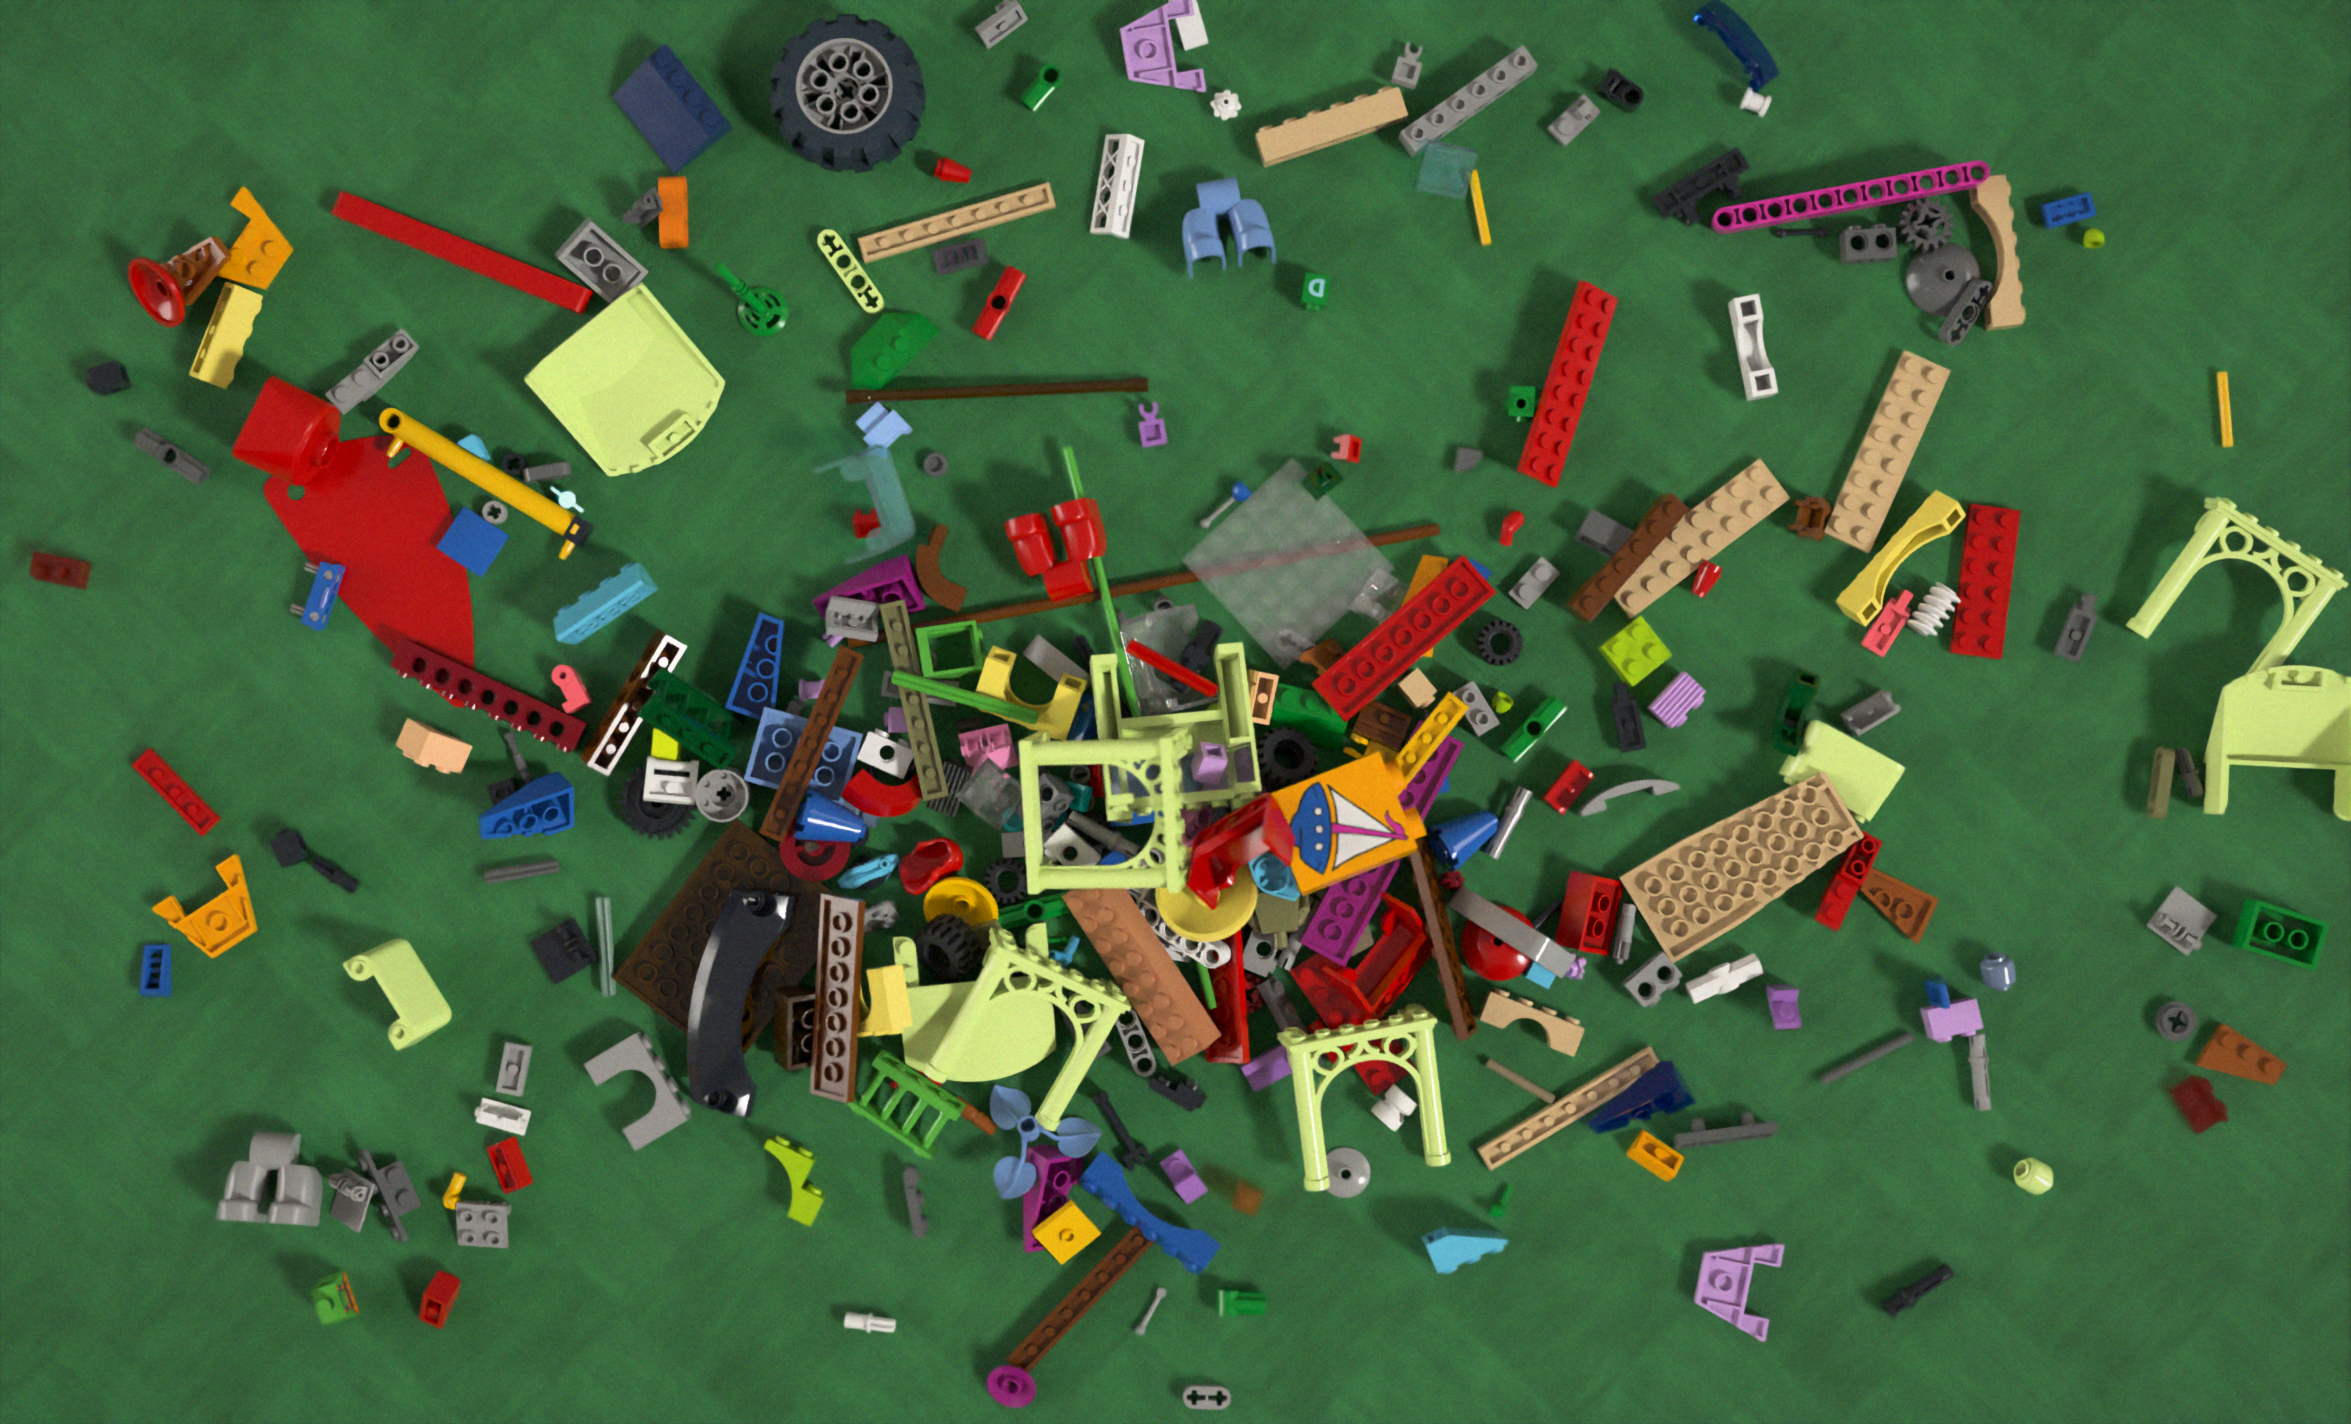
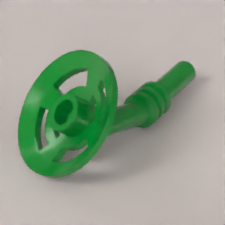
M721 261L715 264L714 269L731 285V290L741 299L738 316L742 326L749 333L760 337H767L776 334L784 327L788 319V305L778 291L770 287H757L751 290L743 279L737 278ZM767 294L773 295L779 301L780 306L777 307L776 303L767 297ZM765 300L769 301L772 304L773 308H769V306L765 303ZM753 313H755L758 316V318H760L759 321L753 318ZM775 314L779 315V321L768 329L766 323L771 321ZM748 315L750 320L758 325V329L752 327L747 322L745 316Z

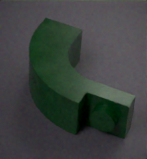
M1796 666L1775 714L1770 734V741H1773L1772 749L1794 757L1798 755L1803 724L1807 712L1819 691V674Z

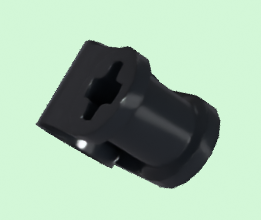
M1609 68L1606 71L1607 76L1600 85L1594 88V91L1602 99L1612 103L1623 112H1636L1644 99L1643 90L1619 71ZM1634 95L1637 102L1634 104L1626 101L1625 96Z

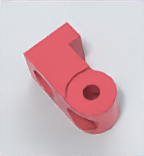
M559 665L554 668L552 680L561 687L567 699V702L562 704L566 713L573 714L594 703L578 672L573 667Z

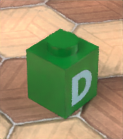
M1306 272L1300 306L1305 307V310L1310 312H1320V309L1325 310L1331 276Z

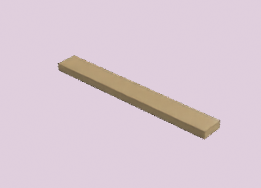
M1047 182L857 239L866 264L1056 208L1050 184Z
M1647 1046L1479 1146L1477 1150L1491 1171L1663 1069V1066L1651 1046Z

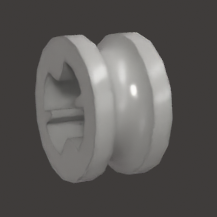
M489 501L485 504L482 511L485 520L493 524H501L508 515L506 506L498 501ZM493 506L501 509V514L498 513L499 517L497 519L489 515V512L493 511L491 510Z

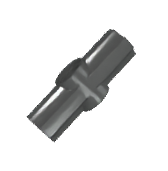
M144 427L134 438V446L197 486L205 482L210 475L211 468L148 427ZM175 451L176 458L173 462H170L169 454Z

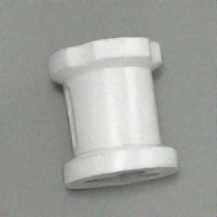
M1748 87L1739 108L1742 110L1747 108L1759 113V117L1763 118L1772 96H1762L1753 92L1752 88Z

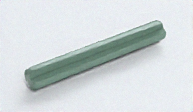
M598 897L595 903L601 994L608 997L616 995V980L613 979L615 965L611 905L609 897Z

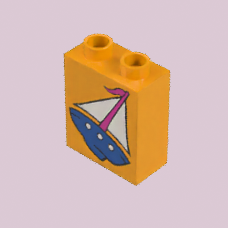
M1376 752L1271 793L1278 801L1295 836L1293 859L1290 866L1302 896L1417 851L1415 839L1425 836L1426 832L1416 807L1403 811L1395 792L1407 788V785L1396 759L1383 763L1380 753Z

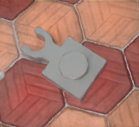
M1407 42L1404 50L1405 58L1398 56L1390 82L1414 90L1422 67V63L1416 60L1419 58L1423 47L1419 46L1417 53H1412L1409 50L1411 43Z

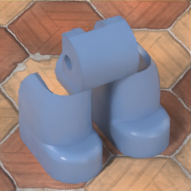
M1236 176L1196 183L1200 208L1186 213L1182 223L1183 246L1189 279H1193V262L1206 256H1219L1222 271L1226 270V258L1218 228V221L1221 219H1227L1230 223L1238 268L1242 267V254L1246 250L1260 246L1268 247L1271 263H1276L1275 244L1264 209L1254 199L1241 200Z

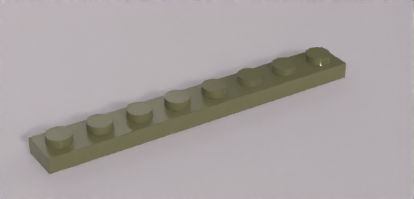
M905 600L881 604L880 610L894 671L899 670L922 677ZM897 685L923 801L948 797L949 794L926 693Z

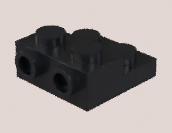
M1153 1073L1148 1082V1088L1190 1113L1195 1108L1199 1110L1206 1099V1093L1202 1092L1200 1084L1190 1077H1187L1185 1080L1180 1077L1176 1085H1173V1079L1167 1075L1160 1073L1158 1076Z

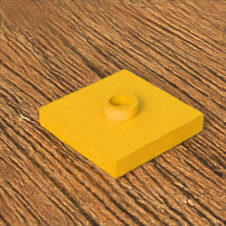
M1072 1199L1032 1230L1033 1235L1061 1265L1101 1234L1099 1228Z

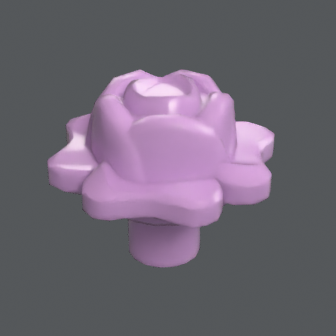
M1583 956L1576 957L1565 976L1571 980L1575 978L1578 980L1582 979V974L1585 972L1583 968L1586 965L1585 958Z

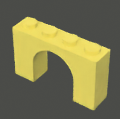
M993 645L986 658L975 693L1037 710L1039 716L1036 724H1030L982 709L979 710L1002 717L1006 721L1023 725L1029 730H1050L1051 738L1066 741L1088 681L1064 672L1057 686L1054 698L1050 702L1043 705L1027 704L1016 697L1009 683L1010 673L1017 654Z
M890 965L867 970L872 1006L870 1012L864 1002L860 987L858 1036L902 1033L903 1027L913 1025L903 965Z

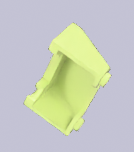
M1813 720L1806 721L1802 729L1798 755L1796 757L1788 755L1778 774L1785 777L1783 779L1785 783L1793 786L1820 772H1825L1853 819L1863 824L1864 821H1871L1902 776L1905 768L1829 725Z
M403 938L392 939L343 963L348 974L357 981L366 980L374 975L400 1016V1019L395 1021L388 1030L389 1039L397 1051L415 1045L450 1021L452 1012L448 1003L407 940Z

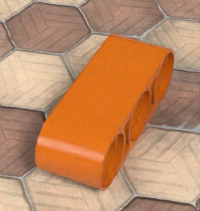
M659 177L658 195L662 200L663 211L659 214L661 249L688 248L686 177Z

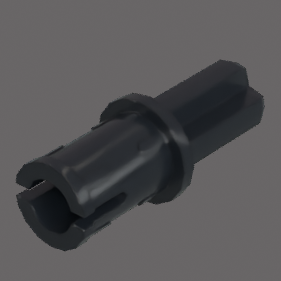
M318 856L312 863V868L328 878L330 884H336L350 895H353L361 884L360 881L343 871V867H336L322 856Z

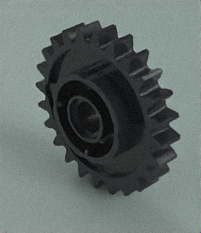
M645 762V769L636 766L637 774L628 773L631 779L630 782H622L626 790L619 791V794L623 795L624 799L618 801V804L624 805L625 808L620 811V814L628 815L624 823H633L631 831L639 828L640 837L648 833L649 840H653L655 835H657L659 841L664 840L666 834L669 839L674 838V831L680 835L683 834L682 826L686 828L691 827L688 819H696L692 811L699 810L697 805L664 803L662 807H657L653 801H643L647 762ZM654 770L656 775L686 777L687 772Z

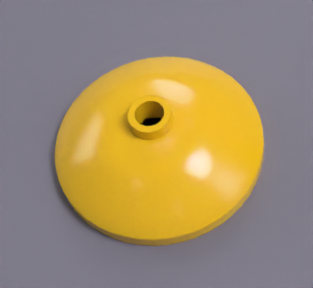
M950 877L942 879L929 889L924 900V915L928 923L938 914L942 913L947 915L954 914L956 918L960 917L970 926L994 919L998 920V907L992 894L984 886L968 878Z

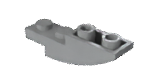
M403 328L364 358V363L328 391L325 394L326 398L339 408L342 415L346 414L359 402L367 401L401 370L420 347Z

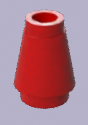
M939 157L934 177L940 178L939 181L968 184L972 169L948 157H945V159Z
M1704 560L1702 565L1699 564L1693 588L1690 592L1704 598L1722 576L1720 573L1723 568Z

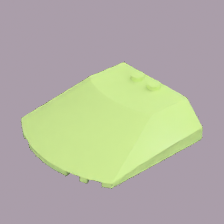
M643 282L619 296L544 357L524 377L525 382L609 477L642 471V469L660 464L682 450L704 428L705 423L717 407L725 385V380Z

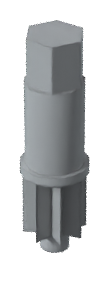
M1622 904L1613 958H1616V963L1623 964L1624 960H1628L1632 943L1631 938L1636 905Z

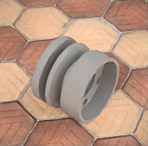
M726 766L722 771L715 768L705 774L697 784L695 791L696 805L700 812L708 819L717 822L731 821L740 816L750 804L752 796L751 783L744 780L745 774L739 769ZM724 787H727V791L731 792V795L726 799H723V795L719 794V791Z

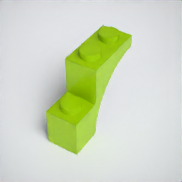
M771 1136L768 1138L764 1149L771 1152L781 1161L791 1181L792 1202L787 1216L810 1227L814 1223L826 1198V1195L822 1194L823 1190L812 1184L804 1185L817 1157L813 1156V1151L806 1147L799 1146L796 1148L790 1145V1140L783 1136Z

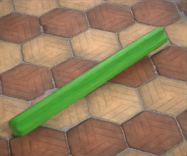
M895 670L892 675L891 682L895 685L1030 724H1036L1039 716L1037 710L899 670Z

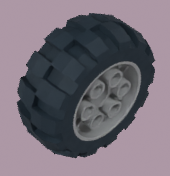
M839 14L836 20L825 21L824 17L807 24V31L799 37L793 34L782 47L784 54L780 61L774 62L771 73L772 94L769 97L772 112L780 127L779 129L798 154L808 162L813 161L819 164L825 170L841 173L842 170H854L855 174L872 171L874 170V165L885 160L887 163H890L903 153L901 148L908 140H914L921 126L920 118L922 111L925 110L926 90L923 83V75L913 51L902 37L896 36L889 26L874 18L866 21L860 19L858 14ZM852 59H859L852 67ZM837 61H846L843 69L837 70L834 68V64ZM827 66H828V67L830 68V70H831V72H829V73H827L826 71L823 70V69H825ZM861 68H870L869 75L865 77L858 75ZM824 77L828 79L825 86H815L819 78ZM882 78L886 80V85L883 86L871 84ZM841 88L849 93L852 92L854 99L845 97ZM869 92L876 93L873 101H865L864 96ZM821 95L816 101L810 103V96ZM825 102H832L834 104L830 111L825 112L821 110ZM865 108L877 116L871 122L864 115ZM850 109L858 111L857 116L853 119L845 117ZM837 115L841 117L839 130L831 128Z

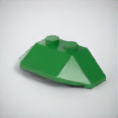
M885 313L851 347L852 386L855 389H885L940 331L923 314Z

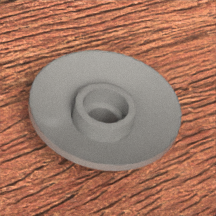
M1341 1147L1334 1149L1326 1155L1330 1187L1327 1188V1191L1337 1197L1350 1198L1360 1194L1366 1188L1370 1179V1166L1361 1152L1353 1148ZM1345 1169L1351 1173L1348 1178L1341 1176V1172Z

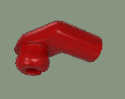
M1514 510L1503 520L1499 544L1511 546L1513 534L1524 523L1523 513Z

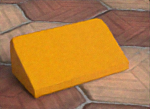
M1643 1129L1626 1153L1628 1157L1666 1182H1669L1676 1176L1685 1158Z

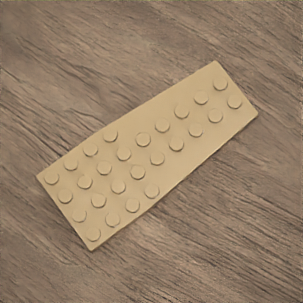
M1820 772L1683 838L1622 874L1619 878L1666 955L1674 963L1741 924L1761 910L1767 903L1781 896L1787 889L1796 883L1798 884L1807 875L1817 868H1821L1827 861L1837 854H1841L1857 840L1862 839L1864 835L1826 773Z

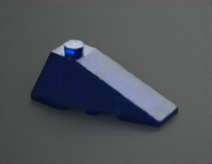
M1672 1060L1661 1061L1654 1068L1646 1071L1591 1119L1588 1125L1597 1135L1627 1127L1631 1120H1643L1644 1122L1651 1120L1652 1114L1664 1111L1665 1115H1668L1697 1102L1681 1071Z

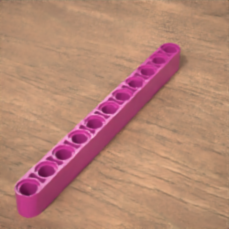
M1971 161L1723 207L1715 212L1711 226L1718 234H1729L1980 187L1988 179L1990 168L1983 161ZM1972 169H1977L1981 172L1982 178L1980 180H1976L1971 176L1970 171ZM1945 174L1954 175L1956 184L1947 183ZM1922 178L1928 179L1931 183V188H1922L1919 180ZM1894 184H1903L1906 192L1904 194L1897 193L1894 189ZM1869 189H1878L1880 191V198H1872L1869 195ZM1846 192L1852 193L1855 196V202H1846L1843 194ZM1818 198H1827L1830 201V207H1821L1818 203ZM1793 203H1803L1805 211L1802 213L1796 212L1793 209ZM1768 207H1777L1780 211V216H1770L1768 214ZM1745 211L1752 212L1755 215V220L1752 222L1745 221L1742 213ZM1719 216L1728 217L1730 225L1721 226L1717 218Z

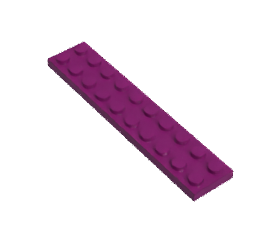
M1421 720L1418 721V723H1417L1415 729L1413 730V732H1412V734H1411L1409 740L1413 737V735L1417 732V730H1418V729L1421 727V725L1424 723L1423 721H1421ZM1449 735L1446 736L1410 781L1407 788L1397 797L1403 811L1416 807L1423 822L1464 743ZM1403 857L1331 885L1300 943L1345 967L1382 898L1381 894L1386 891Z

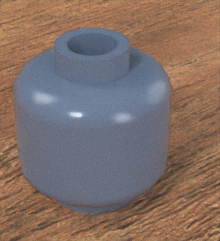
M2003 952L1987 954L1980 963L1984 984L1989 988H1994L1996 991L2009 989L2010 985L2017 978L2012 958Z

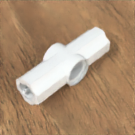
M1752 953L1734 962H1726L1708 970L1709 973L1684 983L1690 999L1695 1004L1715 994H1724L1739 987L1740 983L1763 974V970L1755 953Z

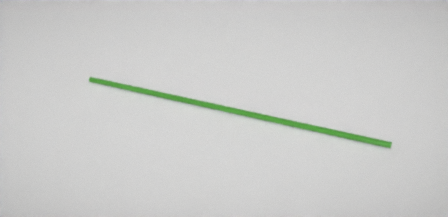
M1072 447L1063 448L1062 451L1075 500L1085 498ZM1093 557L1090 559L1114 651L1117 653L1118 666L1132 718L1142 717L1101 557ZM1192 941L1193 944L1196 947H1198V942ZM1195 960L1207 1009L1216 1008L1217 1003L1208 969Z

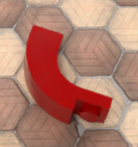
M862 769L846 784L841 796L852 806L864 813L878 817H895L916 808L922 799V792L918 774L903 785L888 786L878 782Z

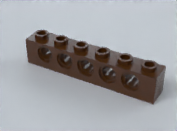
M660 629L656 630L582 752L580 758L586 765L609 776L643 720L637 716L639 709L653 693L656 695L654 690L646 686L648 681L661 667L672 672L687 647L681 641Z

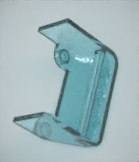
M874 444L814 465V474L839 466L842 476L847 481L857 482L865 479L881 527L872 529L867 534L866 548L846 554V565L882 554L910 540L914 536L916 524L891 452L885 445Z

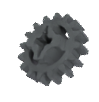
M1926 197L1923 203L1920 199H1916L1913 205L1909 203L1905 208L1906 211H1902L1899 216L1902 220L1899 221L1897 227L1903 229L1899 233V237L1906 236L1907 239L1904 244L1912 243L1913 251L1921 247L1922 253H1926L1930 247L1935 252L1938 249V245L1943 247L1947 243L1946 239L1949 240L1953 234L1949 231L1955 226V223L1949 222L1953 214H1946L1945 211L1948 206L1945 205L1940 208L1938 206V199L1934 204L1930 203L1929 197ZM1915 214V221L1913 224H1910L1911 216ZM1942 226L1941 234L1937 237V229Z

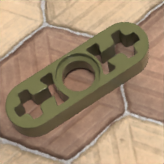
M2159 746L2155 752L2147 804L2148 818L2163 820L2167 814L2175 762L2174 748Z

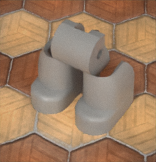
M257 1131L254 1134L250 1146L249 1162L236 1161L230 1169L226 1181L224 1199H221L218 1203L217 1220L265 1223L267 1220V1223L318 1226L323 1190L322 1178L316 1167L297 1164L301 1139L299 1133ZM276 1170L278 1171L275 1201L270 1204L268 1213L270 1194L268 1182L271 1172Z

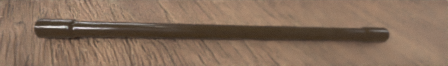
M1148 377L880 390L850 389L846 390L847 405L873 402L1107 392L1137 393L1148 392Z

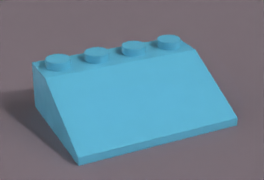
M633 562L625 565L620 569L621 574L615 578L610 576L599 583L600 588L594 592L589 590L578 597L580 601L573 606L568 604L557 612L559 615L553 619L557 640L576 645L657 591V586L643 565L640 563L634 564Z

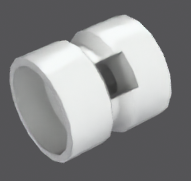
M1393 1084L1385 1093L1386 1099L1379 1100L1371 1111L1384 1124L1396 1132L1404 1123L1403 1116H1410L1418 1104L1398 1086Z

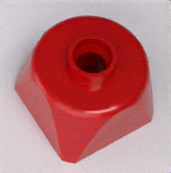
M271 376L266 381L233 447L232 456L293 485H304L311 481L321 469L327 467L336 454L339 446L338 434L341 425L340 410L337 406L295 385Z

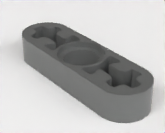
M1975 278L1969 283L1939 330L1941 342L1951 346H1956L1962 342L1993 293V286L1989 281ZM1969 306V313L1963 318L1962 312L1965 307Z

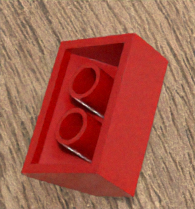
M1571 870L1567 881V891L1562 905L1559 927L1556 931L1555 943L1580 951L1608 956L1624 884L1621 881Z

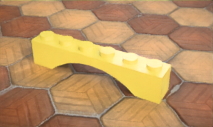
M1935 490L1924 501L1922 506L1909 517L1903 527L1891 537L1884 548L1874 556L1865 569L1857 575L1856 579L1846 590L1842 591L1836 600L1842 612L1866 627L1882 609L1886 586L1898 566L1922 545L1950 534L1966 516L1958 501Z

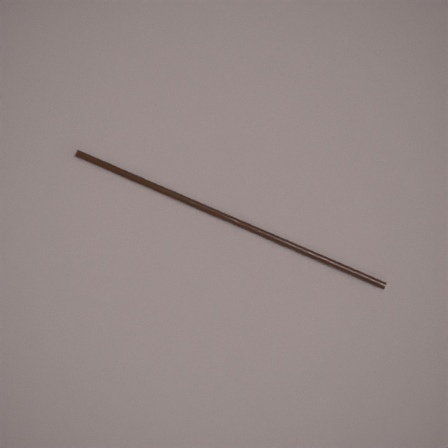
M1437 522L1111 585L1108 588L1111 598L1436 536L1440 535V530ZM1095 588L1093 592L1058 603H1054L1049 597L910 624L914 636L916 628L976 620V624L1099 601L1101 597L1099 589ZM885 629L878 630L876 642L847 638L850 649L887 642Z

